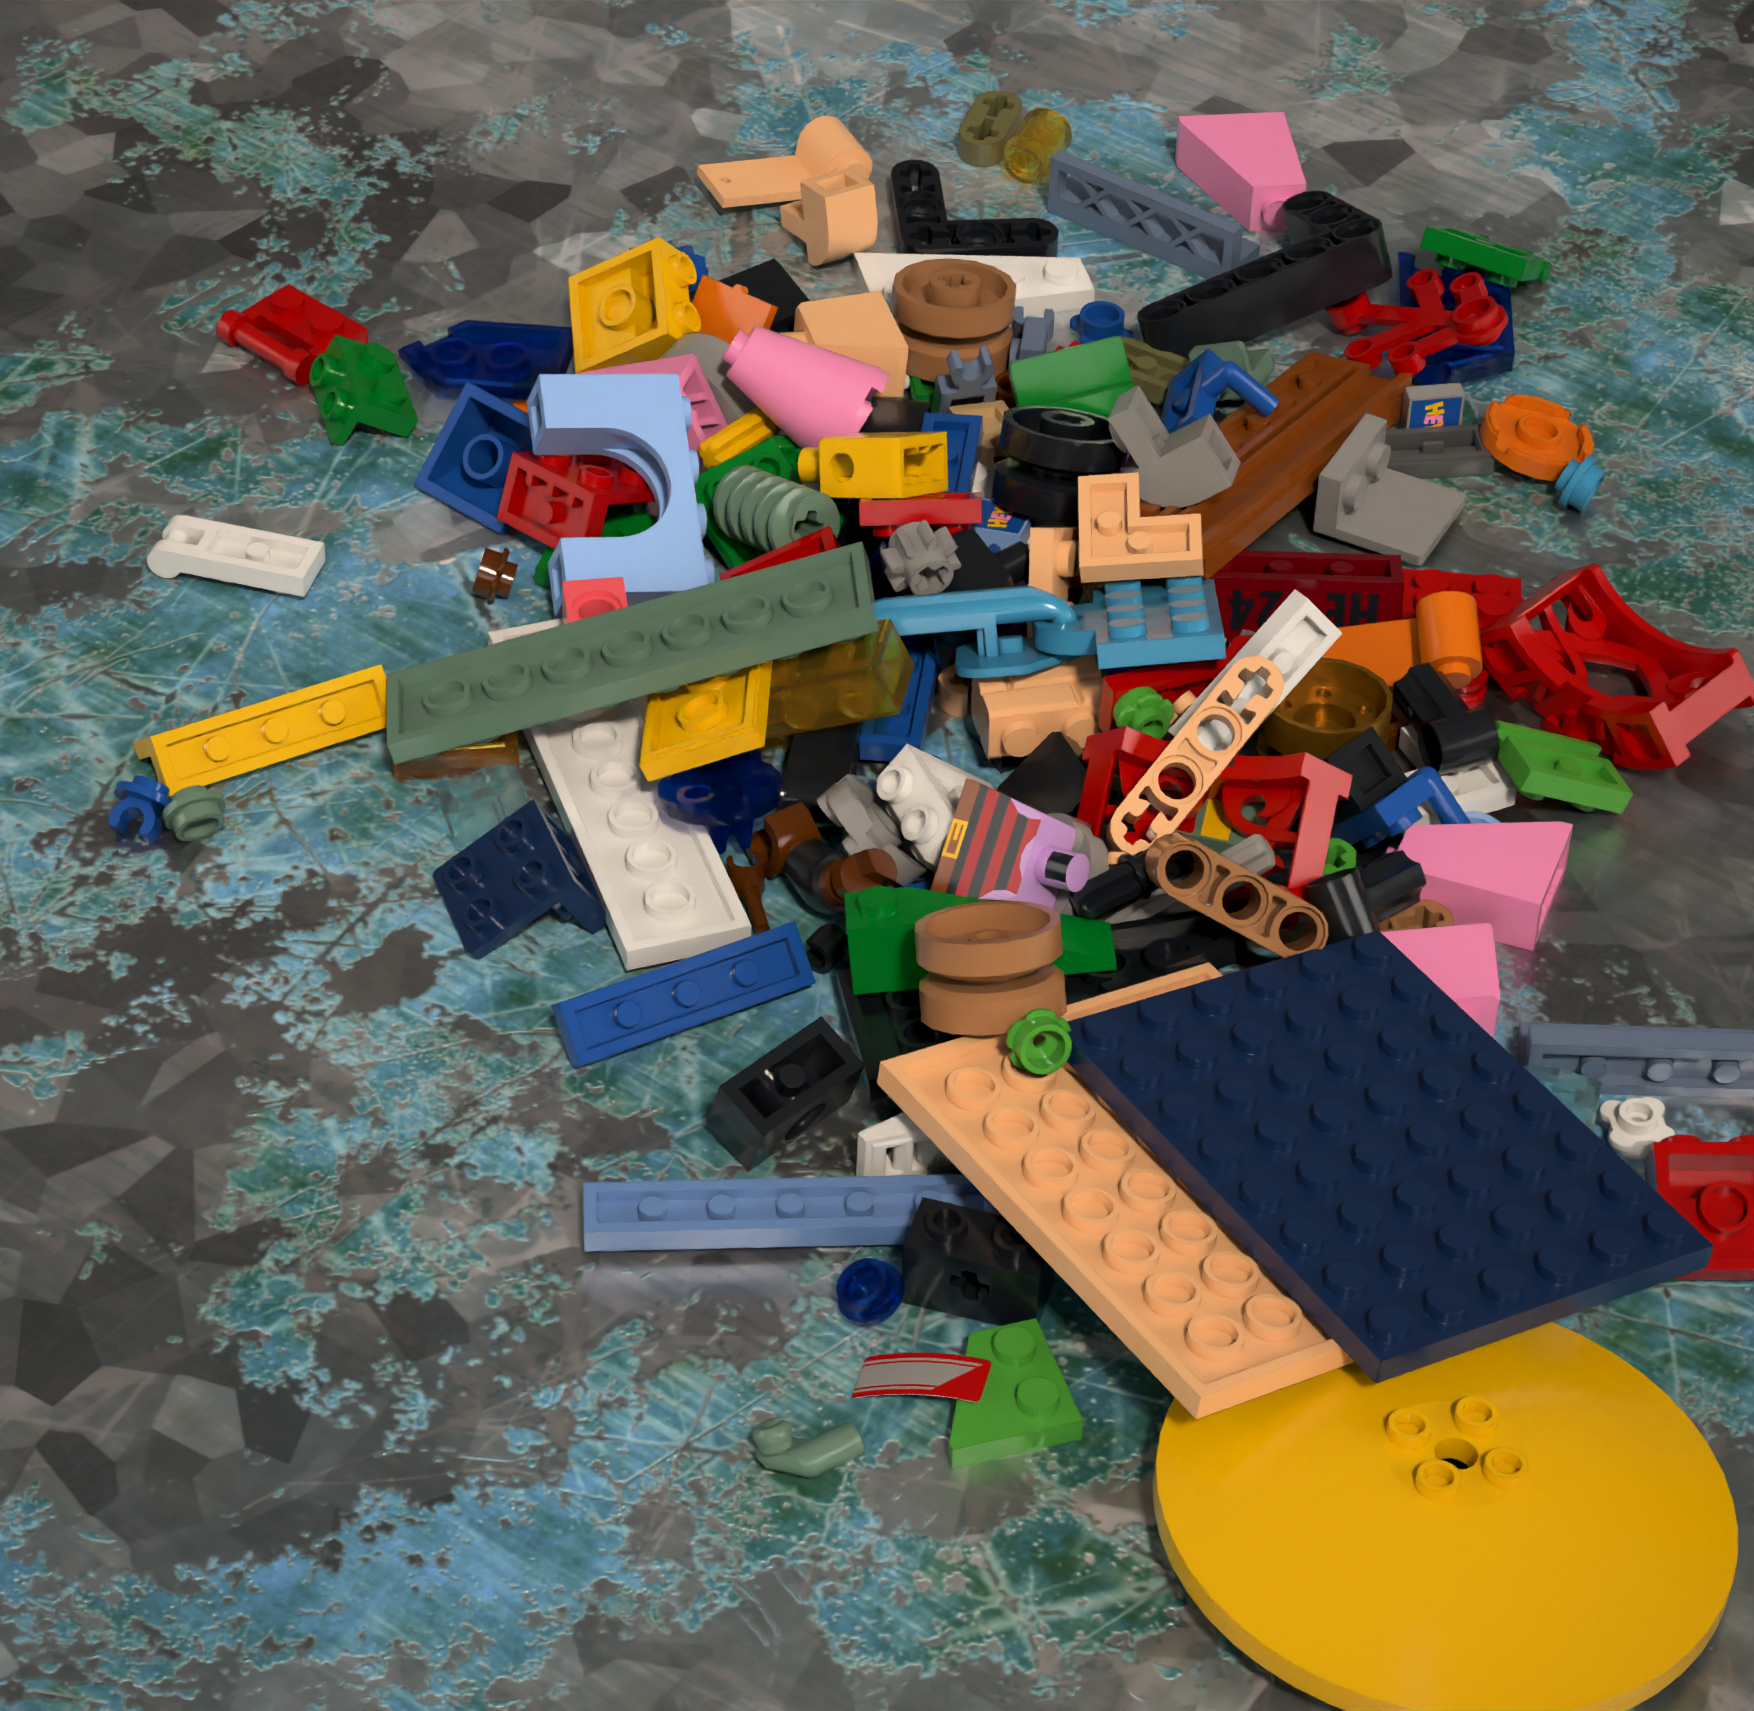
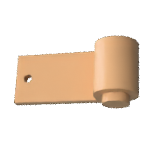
M825 115L809 122L800 132L795 155L698 165L697 176L721 207L728 208L802 200L800 181L850 168L868 180L872 172V159L841 120L834 116Z

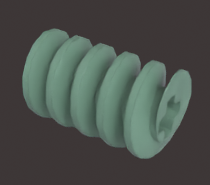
M751 465L736 466L727 472L717 485L713 498V514L718 527L728 537L766 552L773 551L829 525L836 538L839 534L840 515L837 505L829 495Z

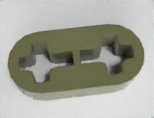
M996 90L985 92L976 98L959 129L958 155L963 162L976 167H989L1003 161L1021 128L1022 102L1019 97L1006 91Z

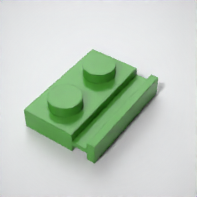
M1499 720L1496 721L1495 725L1498 731L1500 748L1497 758L1511 777L1512 786L1518 792L1534 800H1543L1545 797L1567 801L1574 807L1587 812H1593L1597 808L1619 814L1623 813L1633 796V792L1611 761L1598 757L1602 750L1599 744Z

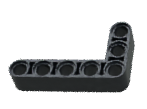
M1307 191L1288 198L1283 202L1282 210L1290 246L1143 307L1137 314L1143 342L1159 351L1171 352L1190 360L1189 352L1194 346L1242 341L1244 343L1386 283L1392 278L1393 272L1382 222L1325 191Z

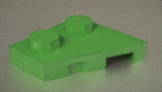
M1036 1318L969 1333L965 1356L989 1360L992 1366L979 1402L957 1399L949 1440L948 1462L951 1469L1082 1439L1083 1418Z

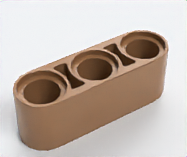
M1179 833L1165 834L1156 839L1148 848L1145 857L1146 872L1150 880L1171 897L1284 958L1325 947L1328 938V923L1323 913L1299 896L1186 835ZM1178 851H1191L1194 857L1192 873L1180 882L1168 881L1165 872L1168 859ZM1246 881L1250 887V898L1247 905L1238 912H1225L1222 904L1224 891L1235 882ZM1293 912H1303L1306 918L1304 934L1293 943H1282L1279 937V927L1282 920Z

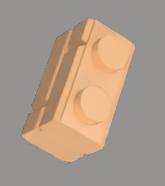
M1083 655L1079 658L1024 675L972 678V719L977 733L980 735V741L986 758L1027 756L1051 732L1060 731L1075 740L1081 748L1085 747L1087 736L1102 733L1098 726L1103 678L1101 669H1098L1095 655Z

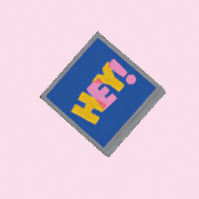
M1461 383L1405 387L1400 429L1461 425L1465 401V392Z

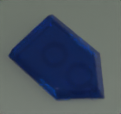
M465 320L447 329L448 336L425 346L418 340L398 349L399 357L439 394L448 397H459L466 382H469L505 401L527 402L539 374H566L574 354L572 327Z

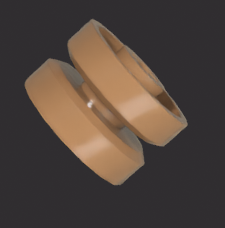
M952 258L924 260L907 265L896 273L892 286L891 311L895 315V321L909 347L906 373L919 379L936 382L937 376L950 374L946 359L952 350H958L961 362H969L977 358L979 348L982 346H987L994 365V377L1006 371L1009 367L1010 345L1013 338V330L1009 324L1013 322L1017 288L1010 275L991 265L973 260Z
M1021 901L973 902L946 907L926 914L915 923L917 964L930 972L919 981L921 1022L931 1029L957 1035L1007 1034L1012 1024L1026 1017V1014L1031 1010L1038 1008L1050 1009L1055 1013L1056 1018L1061 1017L1067 1012L1064 971L1052 964L1053 961L1063 954L1060 913L1051 907Z

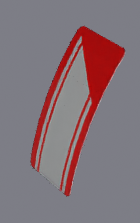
M896 1353L870 1356L863 1363L852 1397L928 1395L979 1402L992 1363L989 1360L942 1353Z

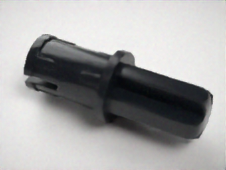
M1148 849L1134 855L1129 853L1120 855L1117 866L1087 880L1085 886L1080 891H1070V899L1077 914L1082 918L1093 919L1133 898L1140 902L1148 900L1151 891L1159 888L1150 880L1146 872L1145 857ZM1178 851L1168 859L1165 867L1168 881L1192 872L1194 857L1191 851Z

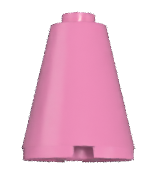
M755 326L749 335L739 329L722 357V360L730 364L726 376L801 449L804 447H819L821 437L859 433L873 409L870 403L876 391L882 393L890 377L887 372L877 366L759 326Z

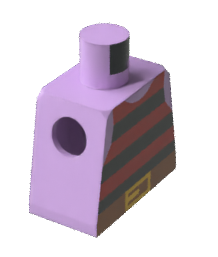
M966 778L930 890L987 901L1031 902L1049 906L1053 909L1059 889L1078 892L1085 886L1090 873V863L1086 855L1072 851L1076 838L1075 828L986 785Z

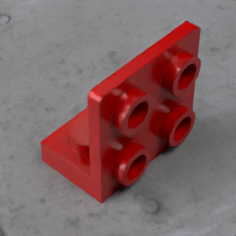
M533 451L512 452L497 519L555 549L560 538L601 537L609 505L655 502L650 487L642 476L629 465L615 458L592 454L534 455Z

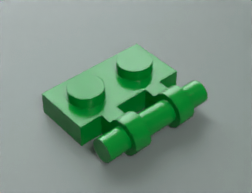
M1446 225L1426 226L1420 245L1423 249L1437 253L1434 260L1436 263L1464 271L1467 269L1468 264L1487 270L1485 279L1508 287L1516 288L1518 281L1528 280L1544 284L1548 280L1552 268L1550 262L1534 255V252L1519 246H1506L1489 240V237L1474 231H1461Z

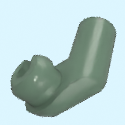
M771 1418L759 1423L753 1433L754 1441L758 1445L754 1454L767 1469L806 1478L819 1476L864 1453L861 1436L850 1422H846L810 1440L793 1437L791 1424L781 1418Z

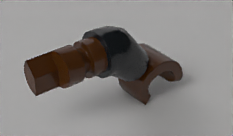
M802 801L765 816L764 829L750 834L745 842V851L752 864L753 852H759L764 856L766 878H773L785 873L807 905L820 913L828 915L845 914L844 893L860 892L873 886H884L896 882L897 879L896 863L891 855L882 849L871 848L852 855L838 853L824 843L809 810Z

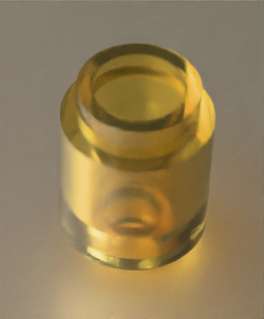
M1037 108L1028 112L1004 146L1003 163L1008 174L1015 180L1026 184L1035 183L1048 177L1050 174V157L1059 150L1066 152L1071 144L1072 131L1068 122L1060 114L1050 109Z

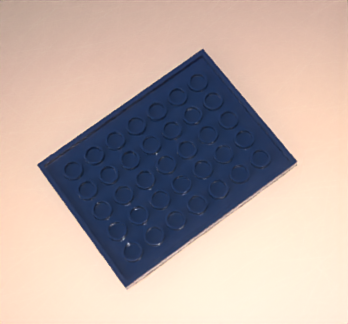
M1379 930L1326 945L1323 949H1312L1067 1021L1071 1028V1031H1067L1071 1038L1072 1050L1066 1062L1375 1384L1708 1267L1714 1245Z

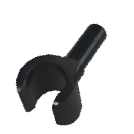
M832 923L823 925L806 940V944L811 947L806 952L812 971L818 974H825L839 961L850 965L847 934L838 925Z

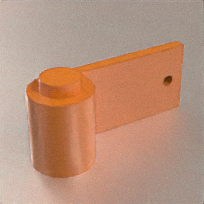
M1442 591L1430 594L1417 603L1416 618L1338 627L1342 635L1323 655V658L1345 660L1368 668L1386 682L1391 692L1394 690V683L1400 680L1410 667L1424 663H1430L1435 671H1442L1454 689L1466 687L1471 683L1472 679L1482 672L1483 668L1477 602L1473 596L1464 592Z

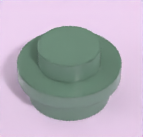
M196 785L176 792L171 797L172 802L162 812L165 826L173 830L179 840L195 841L206 838L222 828L225 823L222 813L226 808L223 795L219 791Z

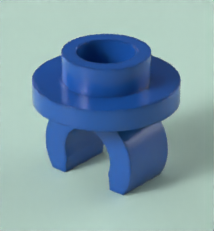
M135 775L132 782H118L114 794L121 801L110 812L109 826L116 834L124 836L129 822L135 817L143 816L144 821L140 826L138 834L146 843L154 844L162 832L163 825L160 818L162 817V812L172 802L167 797L170 791L169 788L159 781L140 775Z

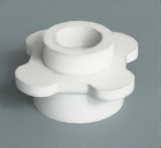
M1653 1097L1630 1098L1622 1103L1617 1100L1604 1102L1600 1107L1599 1116L1609 1125L1607 1141L1610 1148L1625 1158L1635 1160L1646 1159L1653 1142H1660L1666 1137L1675 1135L1674 1130L1665 1124L1663 1118L1664 1104Z

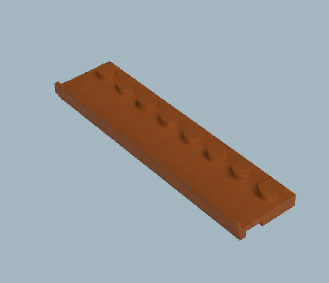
M1309 352L1265 386L1267 390L1279 399L1278 405L1271 414L1263 417L1245 402L1217 424L1241 462L1231 487L1197 504L1181 508L1171 505L1161 507V505L1150 504L1140 499L1141 517L1201 513L1204 568L1202 579H1209L1318 488L1319 474L1366 413L1387 419L1386 431L1401 419L1405 387L1417 386L1412 384V373H1399L1392 380L1371 375L1370 364Z

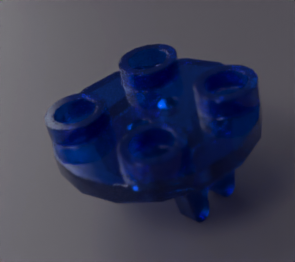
M758 748L663 777L657 784L659 807L671 818L687 824L706 826L718 854H723L726 851V840L732 835H735L736 842L742 850L750 848L754 819L760 818L774 810L784 797L781 773L771 764L761 761V752Z

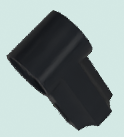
M1430 663L1419 664L1410 667L1408 672L1394 683L1393 701L1418 733L1419 750L1425 766L1434 768L1441 775L1494 762L1499 754V737L1492 716L1485 708L1469 709L1442 671H1435Z
M1403 850L1386 853L1360 867L1348 868L1322 876L1305 884L1304 888L1309 903L1323 913L1328 923L1326 946L1377 930L1380 931L1378 922L1420 902L1421 890L1427 883L1420 863L1411 860Z

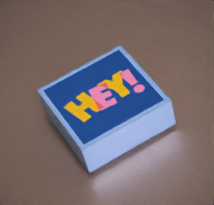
M982 498V523H970V530H975L988 547L995 543L1002 550L1019 541L1026 544L1030 537V527H1036L1037 518L1016 513L1000 506L992 499Z

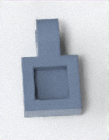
M1023 306L1015 307L1011 324L1013 338L1010 345L1008 371H1010V364L1013 361L1046 353L1047 344L1054 334L1055 314L1052 309H1045L1043 318L1029 316L1024 318Z

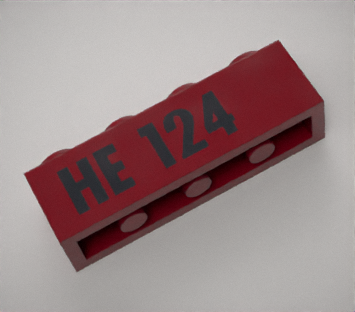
M1243 550L1209 578L1214 579L1224 638H1227L1226 642H1231L1235 637H1238L1242 629L1257 632L1295 589L1307 597L1337 628L1401 620L1404 578L1401 555ZM1158 578V584L1165 583V578Z

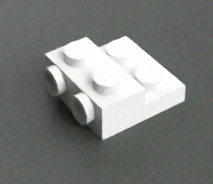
M906 744L875 779L877 782V793L881 799L889 802L886 806V811L901 826L904 838L914 842L910 847L913 855L925 867L936 872L966 778L975 780L992 789L994 788L991 783Z

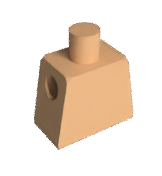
M881 291L802 302L796 307L794 332H782L780 334L879 367L887 372L890 377L882 393L876 391L874 396L903 397L909 347Z

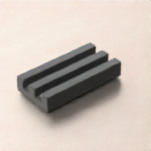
M1481 424L1388 429L1386 431L1385 444L1391 446V455L1387 468L1420 479L1493 475L1495 458L1482 443L1479 434Z

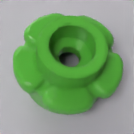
M1146 686L1137 687L1126 692L1119 698L1113 709V718L1118 728L1128 726L1158 739H1162L1169 729V722L1174 717V707L1171 701L1168 699L1163 700L1162 696L1153 688Z
M1038 1008L1029 1011L1026 1017L1015 1021L1007 1033L1006 1044L1012 1050L1010 1053L1011 1061L1018 1068L1035 1074H1049L1060 1069L1068 1060L1072 1050L1071 1038L1067 1031H1071L1068 1022L1064 1018H1056L1055 1013L1050 1009ZM1037 1035L1044 1036L1041 1042L1033 1044V1039Z

